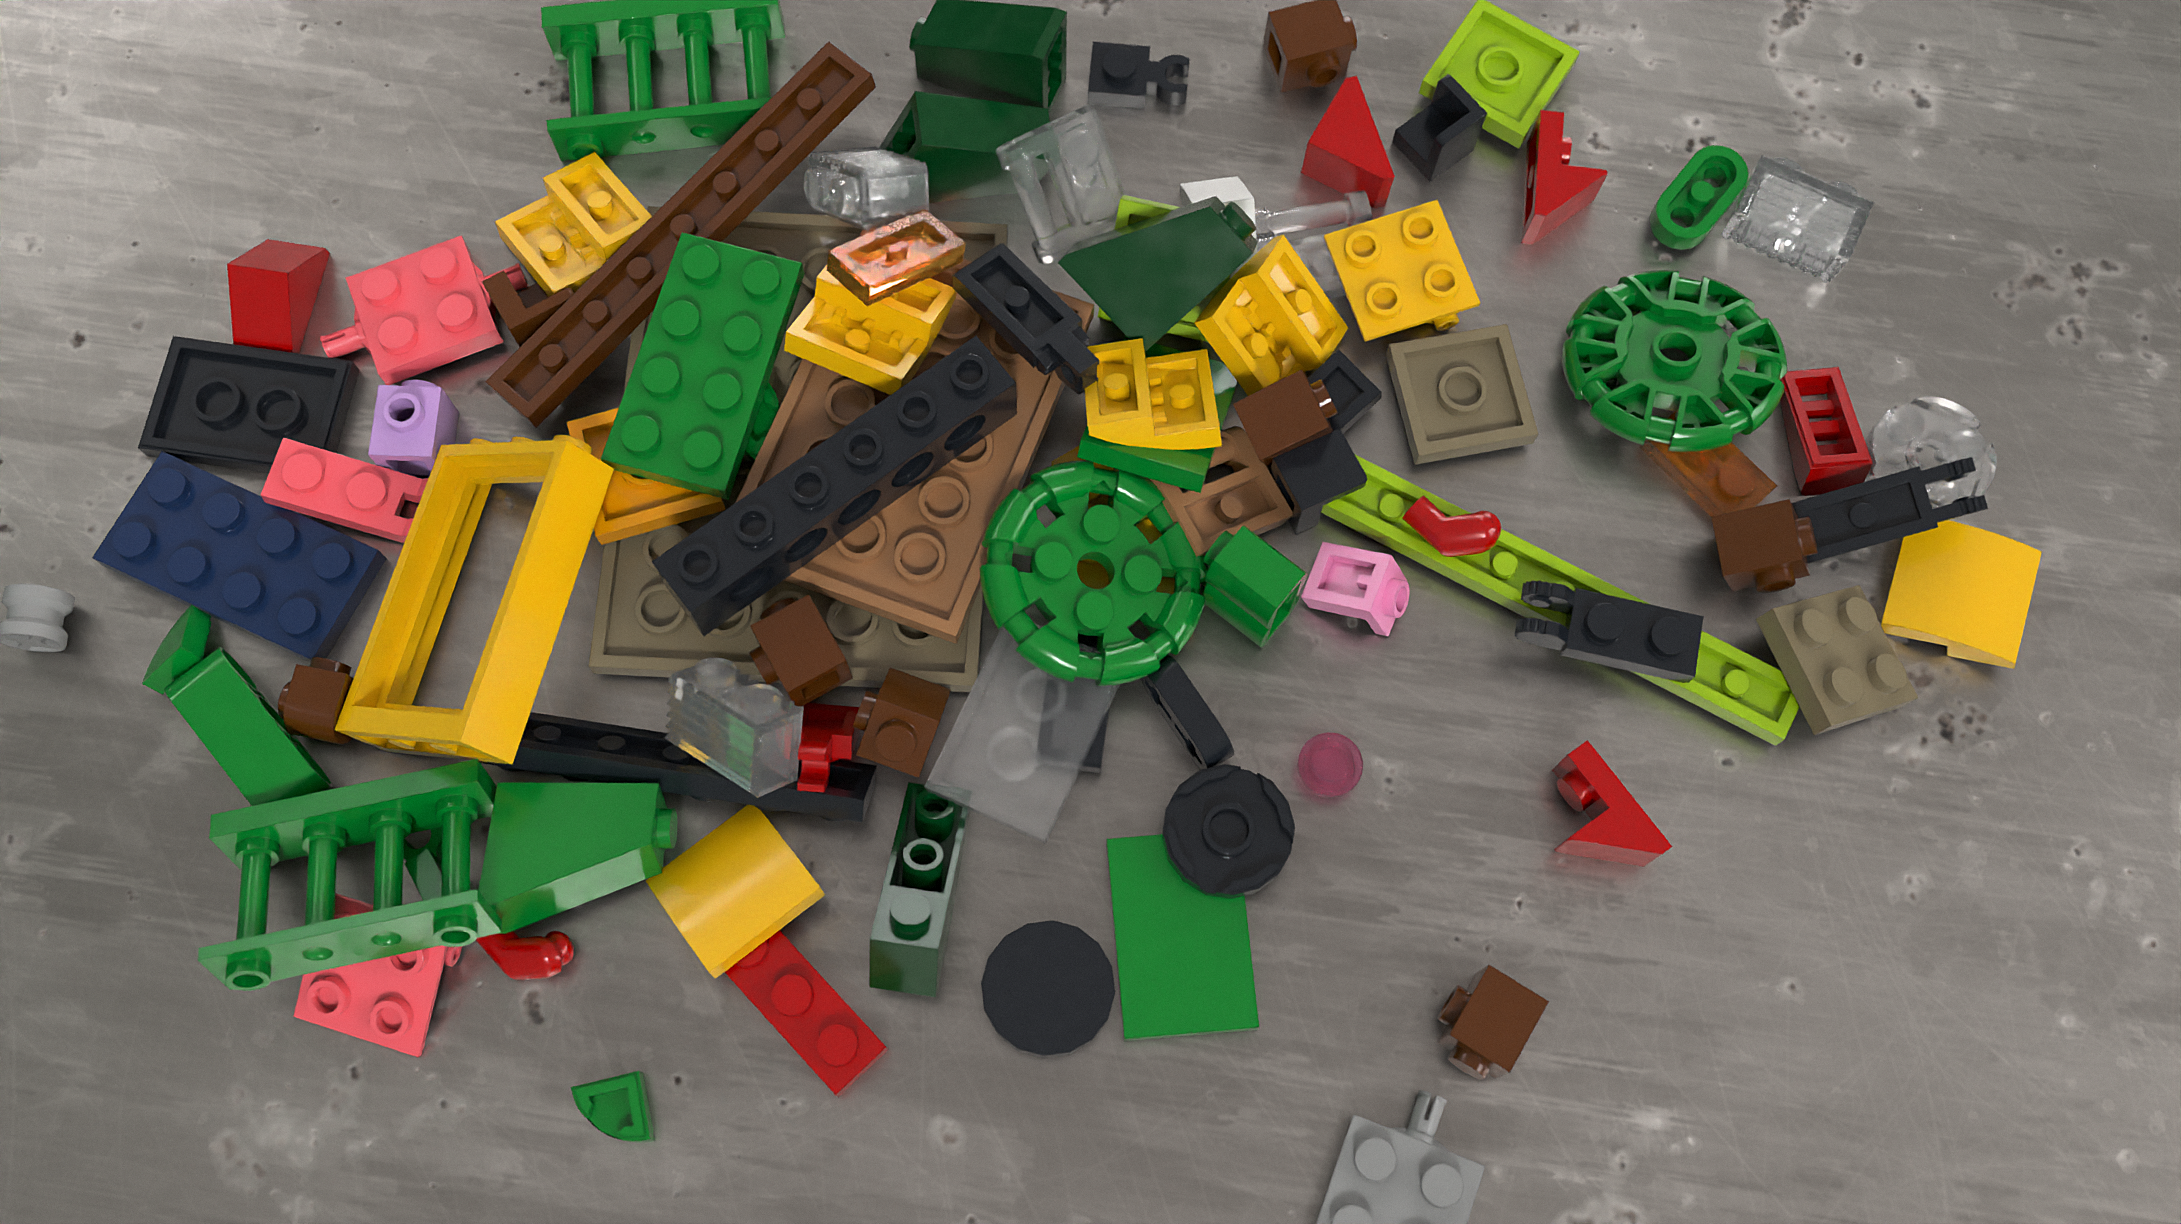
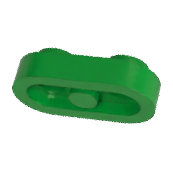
M1720 145L1707 146L1696 152L1655 204L1650 214V227L1654 236L1664 245L1674 249H1690L1699 245L1745 187L1748 180V167L1744 159L1736 151ZM1704 179H1711L1715 181L1719 187H1712V185L1706 182ZM1672 219L1683 221L1686 227L1677 225Z

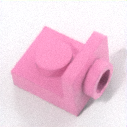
M1322 542L1301 598L1309 608L1364 619L1375 634L1389 636L1395 618H1400L1407 608L1410 590L1406 577L1392 555Z

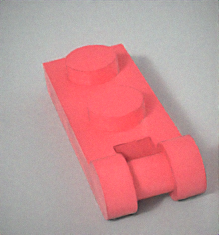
M283 438L262 489L261 497L265 503L404 543L413 518L406 519L400 517L405 500L419 504L428 478L421 479Z

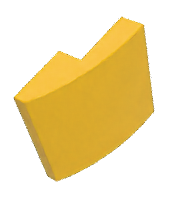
M595 152L543 177L547 196L495 221L502 241L549 297L569 287L575 293L652 217Z
M1284 234L1274 237L1245 263L1215 295L1194 322L1248 396L1301 369L1305 373L1306 371L1319 368L1330 358L1348 330V326Z
M844 243L817 276L814 298L786 331L784 351L891 395L909 383L914 377L944 324L956 299L957 292L949 285Z
M1143 338L1086 347L1099 359V365H1097L1098 382L1095 381L1084 389L1089 436L1126 446L1169 450L1222 447L1207 349L1146 358Z
M1950 520L1937 523L1938 528L1904 537L1881 622L1884 633L1948 646L1947 656L2015 669L2042 551L2008 537Z
M746 805L664 866L661 874L646 880V883L707 971L715 979L825 896L821 887L764 813L753 805Z

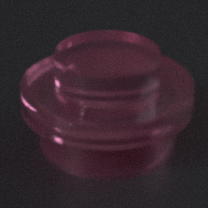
M1322 733L1312 737L1305 743L1298 757L1297 769L1301 781L1311 792L1321 797L1336 798L1349 793L1357 785L1363 772V759L1358 747L1349 738L1337 733Z

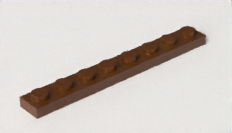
M828 41L485 381L489 387L537 428L654 311L681 233L722 242L876 88L872 74Z

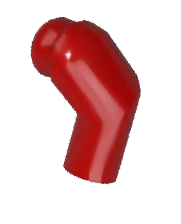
M1425 496L1419 498L1402 518L1440 554L1446 557L1484 553L1494 547L1501 535L1502 529L1500 520L1489 511L1483 510L1476 513L1447 517Z
M514 931L506 934H493L476 939L477 943L508 977L516 980L548 979L557 975L561 971L562 966L572 961L574 956L572 941L565 933L560 931H550L545 937L533 936L519 938Z

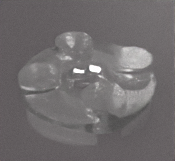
M1932 396L1915 398L1909 404L1895 406L1887 411L1870 430L1866 438V445L1873 464L1864 482L1918 466L1921 471L1929 469L1917 457V453H1920L1926 446L1935 450L1934 459L1942 464L1972 457L1976 471L1969 473L1967 477L1951 482L1941 481L1926 485L1932 509L1951 504L1953 500L1962 497L1984 495L1995 476L1997 466L1996 452L1993 443L1986 446L1983 436L1977 430L1982 424L1968 409L1944 398Z

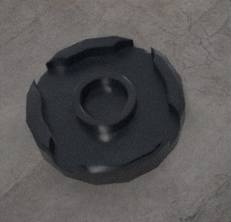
M1223 764L1199 770L1178 786L1165 810L1162 840L1168 862L1183 882L1205 895L1233 899L1257 893L1278 877L1291 854L1295 824L1288 800L1272 780L1258 772L1256 775L1250 770L1241 769V766Z
M1054 920L1027 923L1004 936L988 957L981 981L984 1011L996 1033L1017 1051L1041 1058L1070 1055L1091 1042L1107 1023L1115 996L1112 965L1100 944L1079 927Z

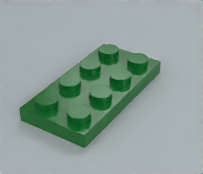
M682 232L601 456L602 462L612 467L615 471L729 500L805 275L802 263Z

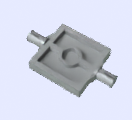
M1419 1090L1408 1128H1387L1353 1115L1316 1224H1467L1486 1166L1450 1152L1438 1140L1434 1139L1447 1100L1436 1095L1428 1118L1424 1120L1432 1093Z

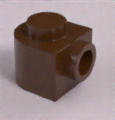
M312 657L309 666L296 664L292 680L283 687L278 700V714L284 720L288 733L337 744H347L352 740L353 737L334 730L353 681V677L350 676L352 667L338 661L320 657Z

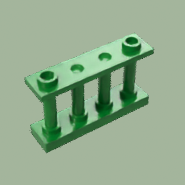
M608 0L541 7L542 29L555 60H567L570 117L547 120V131L560 160L577 161L593 152L601 158L724 145L772 98L766 41L786 38L780 0ZM743 42L748 99L713 103L708 47L710 45ZM685 48L689 105L654 109L650 53L652 51ZM626 54L630 111L595 115L591 59L600 56Z
M473 759L212 814L209 839L241 870L236 940L199 948L198 961L228 989L252 991L268 986L271 981L441 945L461 947L473 943L479 937L502 933L501 918L478 889L470 890L471 824L478 819L492 817L497 785L480 761ZM442 827L441 897L402 905L404 838L412 833ZM375 841L373 911L334 919L338 852L345 847ZM308 855L304 926L266 934L271 867L279 861Z

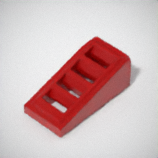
M1839 367L1787 371L1785 376L1780 378L1784 385V393L1780 404L1794 474L1801 495H1821L1863 483L1873 462ZM1827 394V400L1802 402L1801 396ZM1824 417L1832 418V420L1809 422L1808 420ZM1836 440L1837 443L1826 445L1816 444V442Z

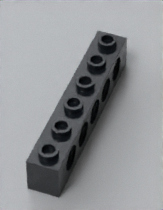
M977 336L973 337L652 561L666 588L701 634L706 636L1017 415L1016 382Z

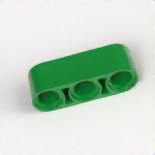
M217 648L164 688L170 701L251 806L333 788L329 777L298 737L287 732L284 720L279 717L276 709L238 662L223 648Z

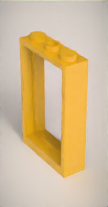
M555 435L553 440L534 441L525 437H512L510 442L493 443L488 440L473 438L469 444L440 446L334 730L386 752L463 760L478 759L483 762L513 764L614 471L612 467L591 455L592 448L590 445L571 436ZM543 482L463 709L412 705L492 483Z

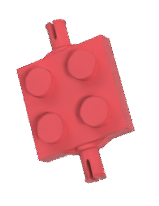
M462 235L346 277L355 305V325L325 336L322 335L320 340L328 358L334 359L365 347L372 355L377 372L386 385H392L503 343L504 341L495 320L496 306L482 281L505 271L516 291L527 288L529 285L519 263L484 276L483 272L474 264L470 250Z

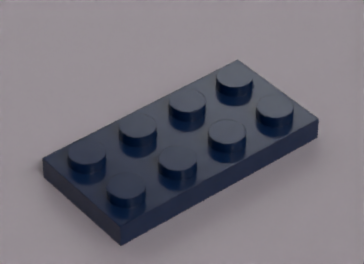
M161 451L92 557L106 568L188 606L193 605L224 623L308 662H311L312 657H328L387 559L378 549L292 510L265 503L261 496Z

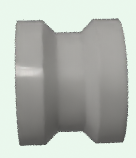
M11 584L5 586L2 603L8 610L6 619L0 622V643L9 647L34 652H59L65 650L68 634L62 627L64 618L73 611L75 597L63 590L36 584Z

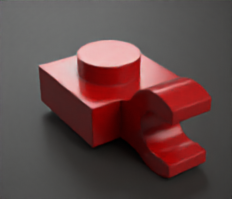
M807 703L796 710L794 709L786 730V754L798 755V760H802L801 774L797 783L798 791L825 793L831 762L839 759H852L861 731L853 728L859 707Z

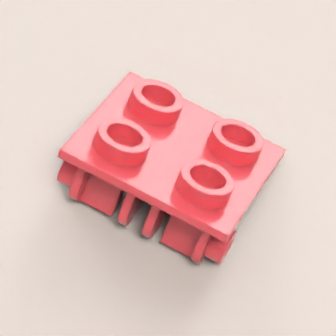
M336 893L334 919L373 911L372 904ZM441 945L304 974L293 1017L415 1057H420L423 1052L443 966L452 967L456 964L460 957L462 946L446 947Z

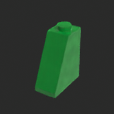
M498 782L478 889L502 920V933L498 934L509 933L661 874L665 848L673 849L676 845L678 829L675 808H667L659 783Z

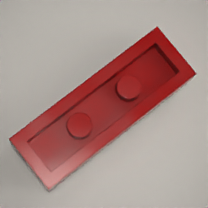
M780 930L725 971L726 975L837 1097H840L889 1050Z

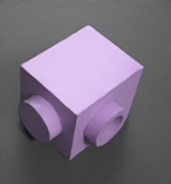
M406 380L402 382L401 386L378 385L368 455L377 466L421 479L429 478L440 446L455 444L459 411L442 387H438L431 382Z

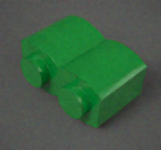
M1242 526L1235 535H1232L1227 530L1224 531L1210 547L1203 559V562L1208 565L1206 577L1200 579V584L1205 587L1202 596L1206 598L1204 604L1262 648L1293 611L1299 600V592L1307 579L1308 573L1246 526Z

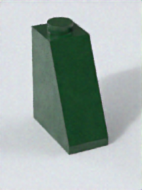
M936 0L928 17H920L917 20L910 37L909 48L915 55L917 77L973 99L1047 108L1050 113L1066 81L1067 12L1055 7L970 0Z
M915 91L874 154L880 207L895 208L1033 191L1048 170L1053 168L1058 156V140L1051 131L1048 109Z
M1213 196L1078 241L1063 255L1058 264L1130 340L1143 338L1144 350L1146 352L1254 253L1258 241L1252 236V233L1256 230V226L1236 203L1231 201L1225 206L1217 196Z

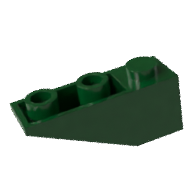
M908 782L870 935L869 987L936 997L948 943L972 791Z

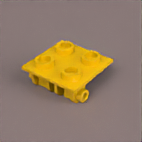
M1438 200L1331 232L1323 237L1365 342L1426 322L1434 324L1437 331H1445L1459 323L1457 316L1459 312L1480 306V300Z

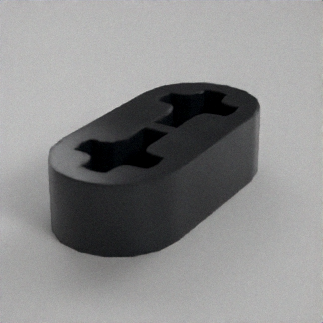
M1167 654L1159 661V670L1141 678L1143 686L1195 764L1201 770L1218 766L1234 756L1233 746L1223 727L1177 661Z

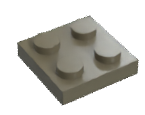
M1507 324L1389 344L1386 359L1415 465L1534 443L1539 433Z
M1860 585L1772 608L1756 618L1814 735L1901 708L1918 699L1907 677L1905 667L1897 658L1877 619L1874 608L1868 602Z

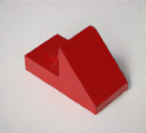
M1540 110L1527 141L1521 244H1535L1593 202L1608 174L1607 170L1569 165L1572 138L1563 136L1564 112Z
M1588 740L1567 754L1552 769L1558 777L1557 787L1565 801L1576 811H1584L1591 819V822L1554 849L1556 852L1644 867L1673 847Z

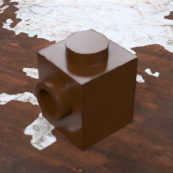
M1313 0L1268 12L1262 46L1280 92L1284 93L1310 85L1313 87H1324L1346 76L1351 52L1357 48V35L1352 19L1349 16L1343 17L1337 0Z
M1302 369L1233 403L1259 460L1266 466L1272 464L1274 457L1333 432L1327 418L1338 413L1322 379L1310 384L1308 377Z
M1790 499L1711 517L1723 577L1733 592L1756 587L1757 592L1761 593L1782 591L1793 587L1796 584V578L1810 576L1806 556L1818 553L1812 523L1809 516L1798 518Z
M809 594L797 601L793 598H787L774 603L763 611L760 615V621L750 626L759 644V647L749 651L751 658L767 686L780 681L795 710L853 679L845 656Z
M890 667L879 694L866 690L853 724V728L864 731L856 755L919 778L951 689Z
M1488 965L1474 975L1467 989L1457 985L1447 998L1437 1017V1020L1446 1025L1437 1042L1452 1051L1448 1060L1465 1073L1480 1080H1485L1487 1074L1498 1078L1511 1072L1549 1001L1491 965Z

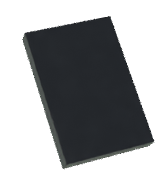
M173 336L138 449L149 457L157 458L161 451L185 462L262 473L270 472L283 438L337 453L360 370L353 361Z

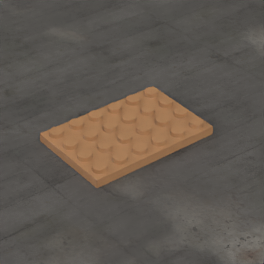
M866 224L855 244V247L951 287H953L952 275L971 263L969 260ZM1052 290L1082 319V329L1087 333L1094 317V304ZM956 293V299L944 324L912 380L977 336L1016 382L1017 415L784 579V581L957 644L981 587L979 567L986 564L987 548L982 546L986 526L1001 500L1013 488L1021 491L1065 383L1058 378L1055 370L1044 375L1038 371L1036 366L1033 368ZM802 358L736 502L890 395Z

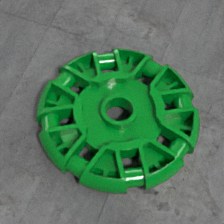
M1657 270L1621 277L1618 285L1612 288L1602 286L1592 292L1581 302L1566 326V333L1570 339L1562 344V366L1568 386L1577 400L1585 399L1592 407L1590 416L1614 434L1642 446L1645 440L1668 444V451L1696 452L1716 449L1729 445L1732 442L1733 435L1739 432L1744 435L1754 432L1771 416L1784 393V385L1780 378L1784 377L1787 373V358L1783 342L1770 319H1761L1753 311L1755 309L1754 302L1734 288L1706 276H1703L1701 281L1678 277L1679 271ZM1631 311H1641V313L1632 317L1633 313ZM1722 328L1725 330L1736 328L1737 331L1733 332L1731 337H1729ZM1601 339H1606V340H1611V341H1614V342H1613V343H1608V342H1603V341H1599V340H1601ZM1666 348L1681 350L1687 355L1689 360H1670L1660 350ZM1738 366H1739V367H1744V368H1747L1748 371H1746V370H1741V369H1737V368H1738ZM1617 378L1616 389L1611 391L1605 383ZM1720 399L1729 410L1722 413L1715 405V402ZM1656 407L1676 411L1675 419L1651 415L1652 409Z
M1087 460L1059 463L1032 474L1029 485L1021 491L1013 488L1001 500L986 526L982 539V546L987 548L986 564L979 567L980 583L984 601L997 629L1000 630L1004 627L1019 645L1015 651L1027 662L1051 676L1068 682H1073L1075 677L1095 680L1096 686L1118 685L1144 678L1159 670V661L1169 653L1177 655L1187 644L1202 615L1206 598L1200 595V579L1206 577L1207 574L1206 563L1203 562L1205 556L1200 555L1196 557L1179 522L1173 523L1162 503L1165 500L1163 494L1146 477L1115 468L1113 470L1095 468L1094 462ZM1089 493L1108 495V506L1095 505L1088 509ZM1044 505L1056 517V520L1047 528L1040 522L1036 512ZM1147 517L1161 533V536L1151 544L1136 527ZM1013 554L1031 556L1030 573L1018 571L1017 568L1012 566ZM1085 559L1099 562L1108 574L1107 586L1101 589H1093L1086 586L1078 576V562ZM1162 576L1175 578L1174 594L1156 592ZM1034 604L1049 622L1040 629L1025 612ZM1138 619L1151 633L1145 640L1134 637L1128 629ZM1078 633L1087 636H1098L1096 653L1080 651L1079 644H1077Z

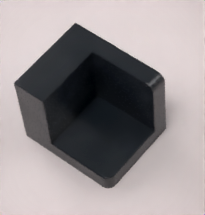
M1447 74L1438 81L1431 104L1397 128L1392 143L1431 182L1474 150L1487 112L1451 75Z
M1340 429L1274 457L1270 469L1271 476L1293 512V516L1288 521L1295 534L1318 525L1323 505L1363 488L1367 481V475Z

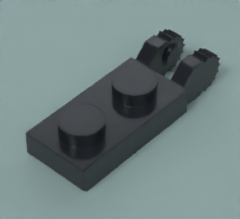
M1973 458L1960 459L1922 471L1918 466L1793 502L1792 505L1798 518L1810 517L1816 539L1818 553L1806 556L1808 564L1938 528L1937 523L1988 509L1984 495L1962 497L1953 500L1951 504L1932 509L1926 485L1941 481H1955L1965 478L1969 473L1976 471Z
M1532 580L1523 583L1521 594L1523 602L1535 607L1566 613L1567 617L1565 626L1557 622L1544 621L1538 618H1520L1516 623L1515 637L1522 640V642L1561 651V656L1677 682L1689 683L1695 677L1704 616L1578 588L1573 591L1566 585L1548 583L1547 581Z

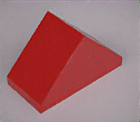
M1356 75L1345 78L1310 137L1301 173L1376 209L1386 205L1395 175Z
M267 239L227 263L233 344L299 354L330 256L329 251L324 247Z

